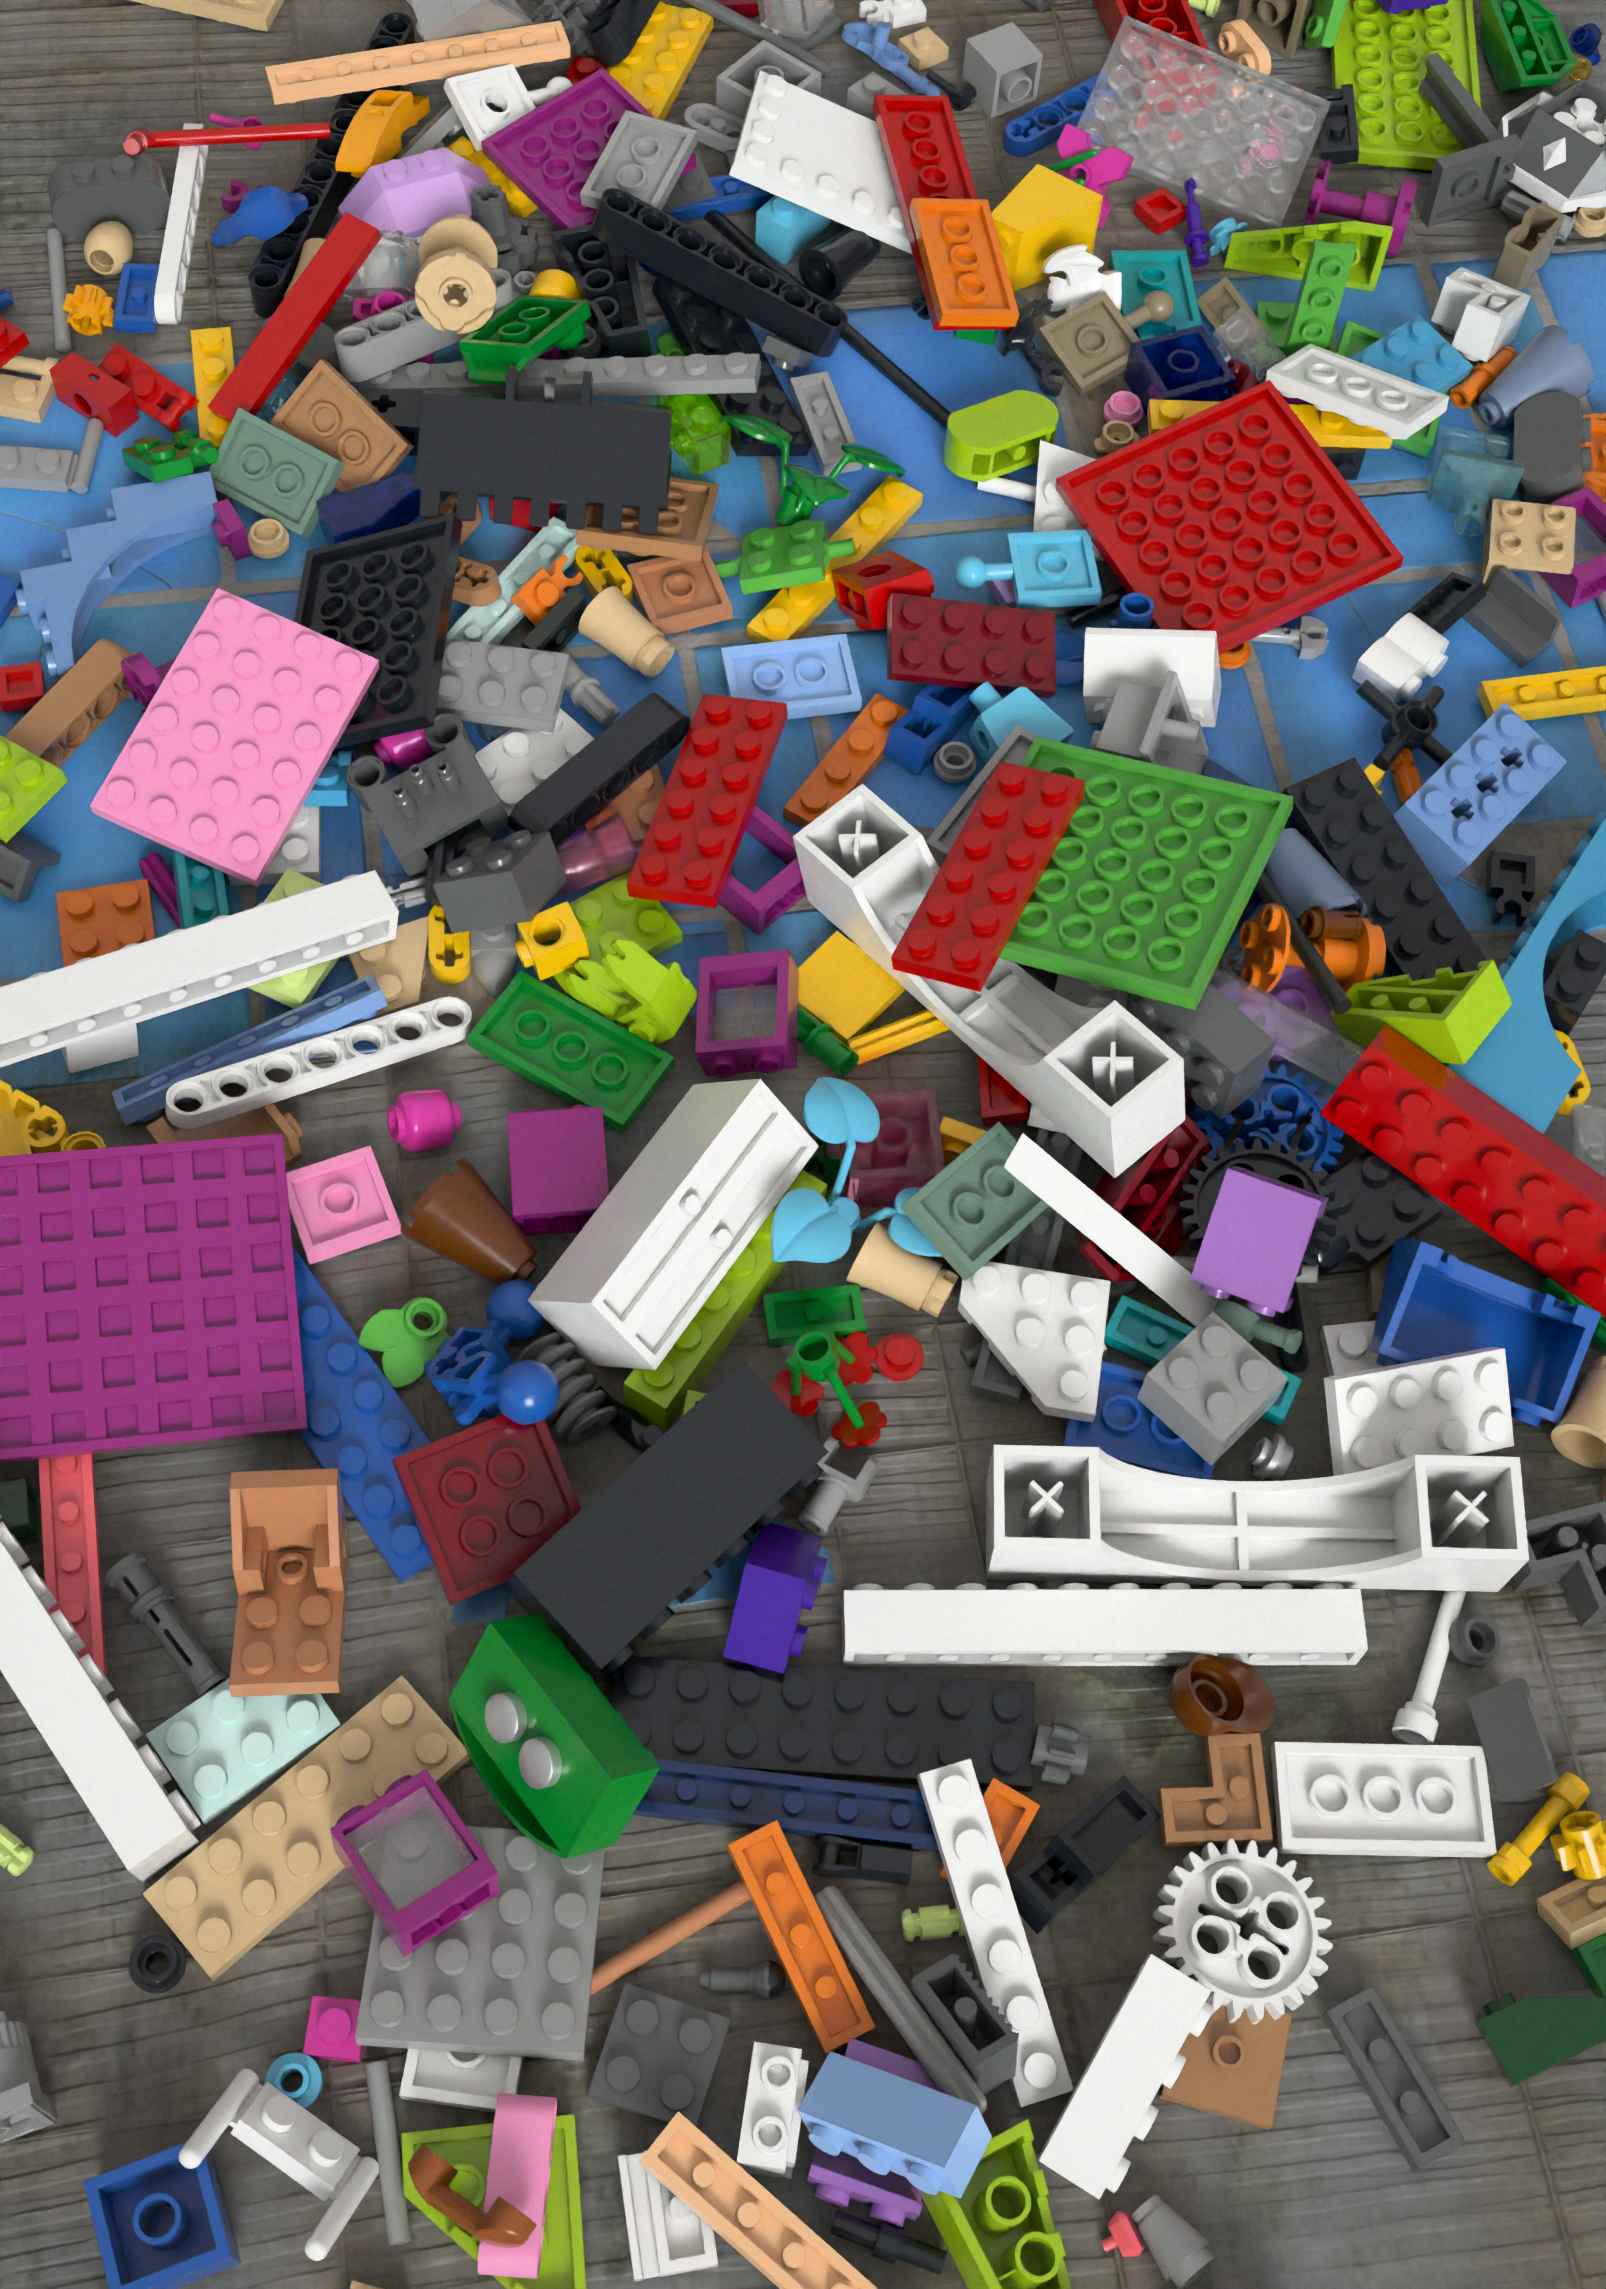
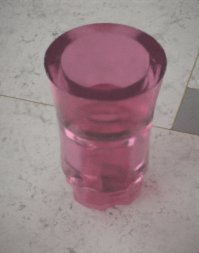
M619 811L593 828L555 846L567 878V882L556 894L559 896L572 889L578 891L596 882L632 871L639 852Z

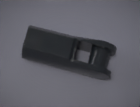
M832 1835L815 1837L814 1844L820 1848L818 1863L812 1865V1874L826 1878L860 1879L909 1885L912 1847L863 1842ZM841 1851L856 1853L855 1867L840 1865Z

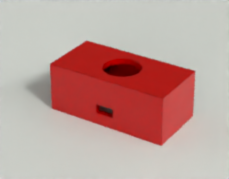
M71 352L49 370L57 399L88 420L92 418L101 420L104 424L103 430L117 438L139 420L132 389L76 353ZM93 375V376H95L96 378H98L99 380H98V381H95V380H93V379L90 378V377Z

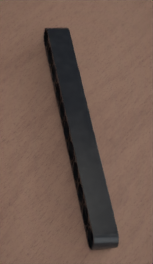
M393 12L383 16L365 51L415 43L412 18L401 12ZM402 85L377 89L399 91ZM377 89L341 95L328 120L331 128V139H318L291 193H301L307 198V210L300 213L294 222L283 232L266 240L248 274L253 307L260 317L269 318L283 301L284 294L297 268L304 242L311 238H325L338 212V207L343 202L355 177L351 176V172L336 171L335 161L341 143L353 117L361 105Z

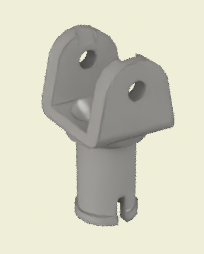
M831 1436L823 1445L829 1452L817 1463L824 1470L814 1480L818 1486L804 1511L798 1517V1522L801 1526L819 1536L827 1534L828 1527L844 1500L856 1503L863 1499L880 1464L879 1461L870 1457L856 1480L837 1471L829 1465L836 1454L839 1440Z

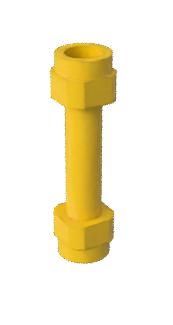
M1564 1772L1558 1781L1546 1792L1548 1801L1512 1843L1506 1841L1497 1850V1853L1492 1856L1487 1863V1867L1500 1882L1508 1886H1514L1532 1865L1529 1857L1565 1814L1569 1815L1576 1812L1585 1802L1586 1798L1590 1795V1790L1578 1776L1570 1772Z

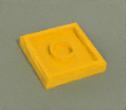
M838 931L798 968V1003L820 1023H829L834 1028V1034L846 1046L849 1039L861 1035L905 991L903 986L859 946Z

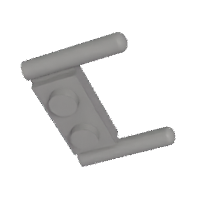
M92 418L88 421L79 455H75L73 450L0 445V488L69 493V489H72L76 493L85 494L88 491L104 429L103 422L97 418Z

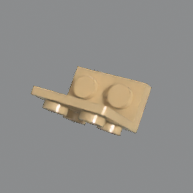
M1493 499L1483 534L1480 582L1485 583L1486 591L1490 586L1495 571L1502 566L1509 570L1512 568L1571 574L1574 565L1576 509L1567 506Z

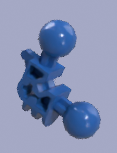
M521 1279L500 1284L491 1292L485 1308L488 1324L485 1328L456 1326L451 1332L452 1338L444 1340L437 1348V1356L429 1358L424 1364L425 1373L452 1410L453 1417L460 1426H468L477 1416L490 1419L495 1418L499 1411L515 1423L529 1425L542 1422L555 1411L560 1397V1389L554 1371L545 1364L532 1359L513 1362L504 1350L510 1341L529 1340L543 1329L546 1319L527 1301L537 1288L534 1284Z

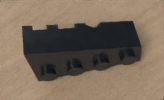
M592 224L551 231L558 268L573 276L579 291L580 300H589L591 316L587 321L590 327L596 331L607 358L613 356H622L624 358L652 356L635 259L596 238L592 233Z

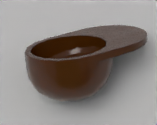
M1209 1654L1196 1655L1174 1672L1168 1688L1171 1706L1180 1723L1193 1734L1201 1737L1216 1736L1229 1731L1261 1734L1267 1731L1275 1721V1704L1267 1685L1251 1667L1240 1661Z

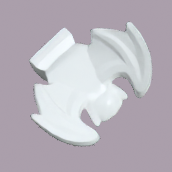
M1085 244L1067 246L1055 251L1044 261L1042 272L1053 273L1063 271L1066 279L1050 276L1051 282L1048 285L1047 297L1054 302L1050 311L1066 309V312L1104 291L1117 309L1121 311V272L1109 270L1102 274L1099 273L1098 269L1104 265V262L1086 252L1085 250L1088 248V245ZM1044 315L1042 318L1043 326L1056 318Z

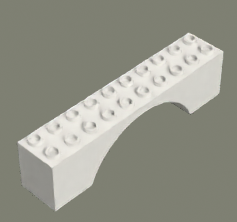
M864 784L858 786L793 836L808 901L1114 1178L1118 1177L1185 1121L1184 1059L1116 1000L1103 1008H1091L1073 1003L1038 982L1016 962L998 958L981 992L893 970L891 956L940 868L932 856L923 835Z
M994 1445L986 1478V1580L1148 1584L1186 1583L1189 1585L1237 1583L1241 1586L1289 1583L1293 1587H1314L1321 1583L1334 1582L1342 1584L1344 1588L1499 1592L1529 1561L1520 1457L1414 1454L1388 1465L1336 1476L1285 1481H1225L1182 1477L1146 1470L1117 1460L1106 1454L1099 1447Z

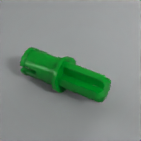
M798 1003V1039L804 1044V1051L808 1055H816L837 1077H844L849 1074L858 1063V1054L838 1039L834 1034V1028L829 1023H820Z

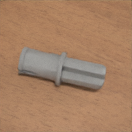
M1511 190L1506 193L1500 209L1522 220L1525 212L1531 206L1537 204V202ZM1564 214V220L1557 236L1558 240L1563 243L1566 241L1576 219Z
M570 658L571 667L565 690L569 693L571 702L576 707H584L604 726L612 725L614 720L620 715L619 708L600 690V682L595 677H589Z

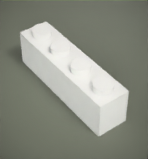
M1148 1954L1038 2155V2161L1099 2200L1106 2188L1115 2193L1131 2164L1129 2160L1123 2157L1133 2136L1142 2141L1144 2140L1159 2112V2109L1151 2105L1161 2084L1171 2089L1187 2058L1178 2053L1189 2033L1199 2037L1212 2014L1214 2007L1206 2002L1211 1990L1153 1954Z

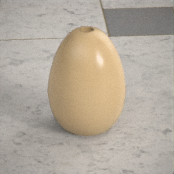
M105 221L95 226L88 233L83 249L88 266L100 275L113 276L122 272L123 263H130L133 254V239L129 229L124 224L118 221Z

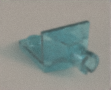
M1439 424L1434 440L1427 499L1443 510L1456 514L1453 528L1457 534L1464 536L1466 522H1469L1468 537L1480 536L1487 528V519L1492 500L1512 501L1525 469V463L1513 461L1514 438Z

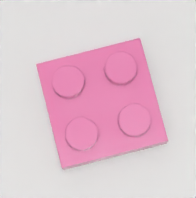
M371 1145L286 1173L289 1210L309 1265L402 1234L400 1221Z

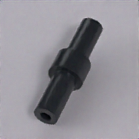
M839 2210L836 2212L830 2231L832 2235L872 2249V2256L891 2264H894L896 2259L938 2275L942 2272L947 2255L945 2250L905 2236L904 2228L882 2221L881 2226H878Z

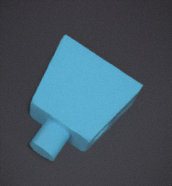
M987 681L969 696V700L981 713L969 731V738L985 765L1016 725L1041 738L1066 744L1075 732L1068 723L1026 687H1019L1002 698Z

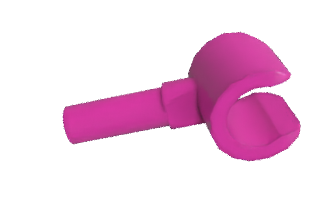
M211 112L209 122L224 127L263 126L259 118L255 116H248L240 121ZM261 142L244 143V145L249 148H259Z

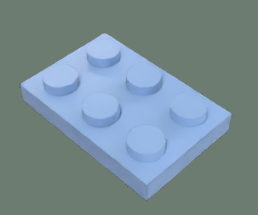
M846 634L721 648L720 659L728 697L786 703L788 711L787 720L861 711L862 698Z

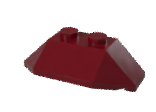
M1185 1114V1121L1118 1177L1114 1178L1106 1171L1093 1192L1172 1257L1187 1236L1182 1234V1219L1184 1218L1179 1217L1180 1202L1183 1201L1181 1200L1182 1186L1189 1184V1171L1191 1169L1201 1171V1157L1209 1154L1210 1140ZM1076 1228L1078 1249L1108 1281H1140Z

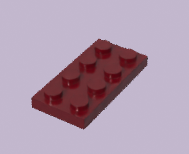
M892 593L887 600V680L976 690L980 685L988 681L998 693L1010 694L1019 687H1026L1037 697L1050 699L1056 693L1055 613Z

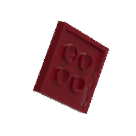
M502 1414L391 1460L449 1605L506 1582L523 1563L582 1510L545 1420L540 1423L522 1425L513 1422Z

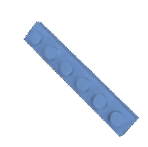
M369 974L113 1091L112 1095L117 1110L125 1125L135 1121H149L158 1116L162 1109L166 1107L167 1090L181 1080L335 1032L336 1029L353 1021H367L373 1018L379 1012V1009L388 1006V1003L372 974ZM189 1097L181 1098L176 1103L179 1101L189 1102L195 1099Z

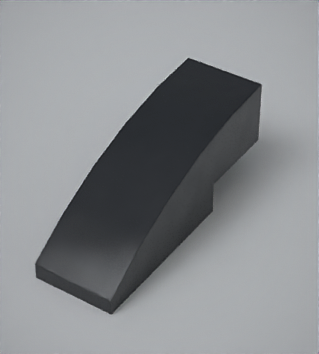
M1122 1776L1059 1831L1045 1848L1019 1869L1009 1880L1019 1915L1036 1934H1039L1162 1816L1125 1776Z

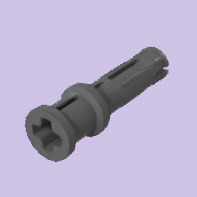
M140 1551L126 1556L107 1572L104 1577L105 1584L110 1589H117L131 1608L129 1616L132 1620L141 1625L147 1624L171 1659L174 1660L196 1689L198 1696L202 1697L229 1678L228 1674L221 1669L199 1637L192 1631L173 1606L174 1592L168 1585H161L147 1567L148 1558Z

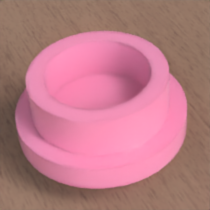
M1119 391L1106 401L1103 416L1107 422L1122 420L1135 427L1142 420L1143 407L1137 395L1128 391Z

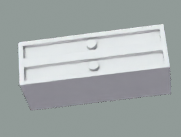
M761 1079L693 1084L527 1301L568 1343H573L576 1346V1351L590 1365L656 1370L819 1147L818 1144Z

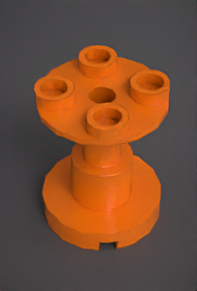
M1271 902L1264 905L1255 915L1253 921L1246 920L1243 923L1239 933L1240 946L1245 948L1244 967L1241 971L1240 983L1243 989L1254 991L1258 994L1270 992L1279 982L1286 965L1304 968L1306 976L1313 979L1290 945L1291 930L1289 917L1284 907L1277 903ZM1361 917L1362 931L1355 940L1324 938L1321 942H1312L1345 993L1354 983L1373 980L1374 975H1383L1386 959L1384 932L1380 925L1371 924L1375 920Z

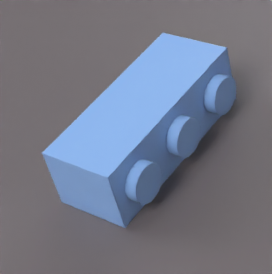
M832 2051L828 2054L797 2109L810 2133L809 2140L823 2152L838 2156L841 2151L856 2157L866 2168L877 2174L887 2175L891 2171L904 2176L913 2186L930 2195H936L938 2191H942L961 2199L992 2138L977 2105Z

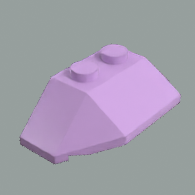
M445 147L427 150L420 154L370 166L338 207V212L341 218L347 212L377 228L382 236L379 241L401 242L423 236L433 223L447 217L465 214L473 220L470 200L471 192L475 188L485 187L488 184L492 185L484 169Z

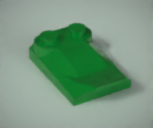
M519 295L494 314L481 328L472 331L459 341L460 351L467 367L468 379L471 383L506 386L508 365L517 366L516 371H518L519 375L536 358L554 347L559 350H571L578 347L580 341L586 337L584 322L591 316L589 300Z

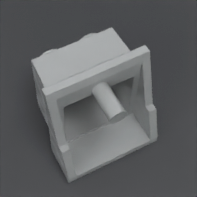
M407 0L418 20L416 22L417 31L425 42L533 25L532 20L516 0Z
M1168 670L1162 688L1120 682L1114 699L1107 698L1101 717V723L1104 726L1102 731H1094L1089 749L1202 775L1208 759L1209 749L1200 721L1192 720L1177 672Z

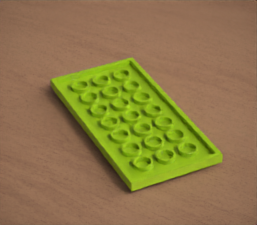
M1347 0L1336 42L1330 49L1332 89H1341L1343 84H1353L1359 157L1358 162H1350L1348 164L1413 168L1424 171L1433 170L1437 158L1462 151L1464 148L1420 91L1421 81L1425 79L1427 72V57L1438 52L1447 66L1452 68L1454 75L1464 88L1471 93L1472 98L1481 109L1473 0H1448L1447 4L1431 6L1429 9L1405 10L1399 14L1385 12L1375 0Z

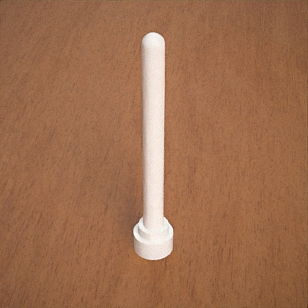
M1444 1591L1412 1701L1406 1702L1404 1708L1397 1711L1392 1727V1734L1401 1742L1409 1745H1433L1439 1724L1435 1719L1436 1712L1432 1707L1450 1649L1448 1633L1451 1624L1459 1618L1467 1591Z

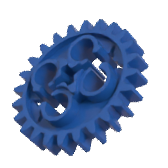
M1282 1064L1277 1074L1270 1073L1269 1066H1267L1260 1089L1230 1113L1240 1115L1245 1119L1235 1140H1240L1242 1143L1245 1141L1244 1147L1246 1150L1253 1148L1255 1138H1260L1263 1149L1270 1150L1275 1140L1280 1141V1153L1287 1154L1292 1149L1289 1145L1297 1126L1300 1124L1302 1117L1306 1116L1308 1111L1312 1113L1310 1124L1305 1127L1297 1145L1304 1152H1298L1297 1160L1302 1162L1307 1158L1313 1157L1315 1158L1313 1173L1326 1170L1328 1175H1332L1337 1166V1160L1344 1148L1340 1141L1345 1132L1320 1115V1112L1331 1099V1096L1320 1098L1316 1096L1320 1086L1318 1082L1307 1087L1302 1084L1304 1078L1302 1071L1291 1079L1287 1077L1286 1065ZM1197 1105L1194 1108L1191 1120L1210 1140L1209 1154L1205 1156L1216 1161L1217 1147L1221 1146L1224 1148L1223 1143L1229 1139L1236 1119L1228 1114L1223 1120H1220L1211 1111H1205ZM1274 1105L1285 1107L1288 1111H1281ZM1235 1140L1232 1144L1231 1150H1227L1230 1154L1234 1153Z

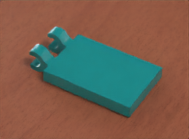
M1111 250L1109 268L1110 270L1121 272L1120 313L1123 317L1143 306L1145 297L1154 290L1166 291L1171 295L1174 302L1173 312L1167 320L1158 323L1149 320L1133 329L1148 350L1146 359L1138 364H1152L1151 348H1155L1156 339H1173L1174 363H1191L1190 347H1194V338H1200L1202 322L1186 250Z

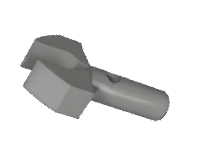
M1301 616L1299 624L1294 628L1276 627L1250 641L1292 645L1298 649L1299 659L1312 660L1325 653L1329 643V639H1325L1329 627L1313 616Z

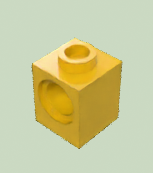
M568 901L539 912L531 921L517 923L521 940L514 942L516 951L524 968L533 966L540 981L573 968L575 962L579 960H591L586 937ZM550 940L557 941L556 943L549 946L542 945L543 943Z

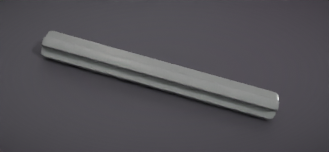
M830 1885L816 1893L814 1899L833 1938L942 2093L977 2105L982 2115L987 2109L986 2097L837 1887Z

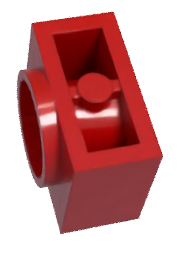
M892 550L831 570L839 610L854 618L855 626L863 630L887 628V600L892 593L931 598V594L934 593V582L930 572L923 566Z

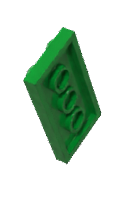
M521 970L467 1035L468 1046L569 1104L602 1107L604 1124L622 1134L625 1133L675 1067V1057Z

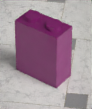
M573 1105L561 1110L543 1111L538 1108H527L518 1113H507L513 1220L525 1236L580 1232L609 1195L602 1107Z

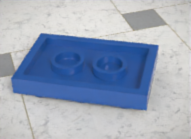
M1102 1361L1094 1421L1087 1422L1068 1419L1062 1446L1099 1447L1113 1458L1139 1468L1164 1474L1211 1480L1215 1462L1212 1465L1207 1463L1137 1399L1148 1372Z

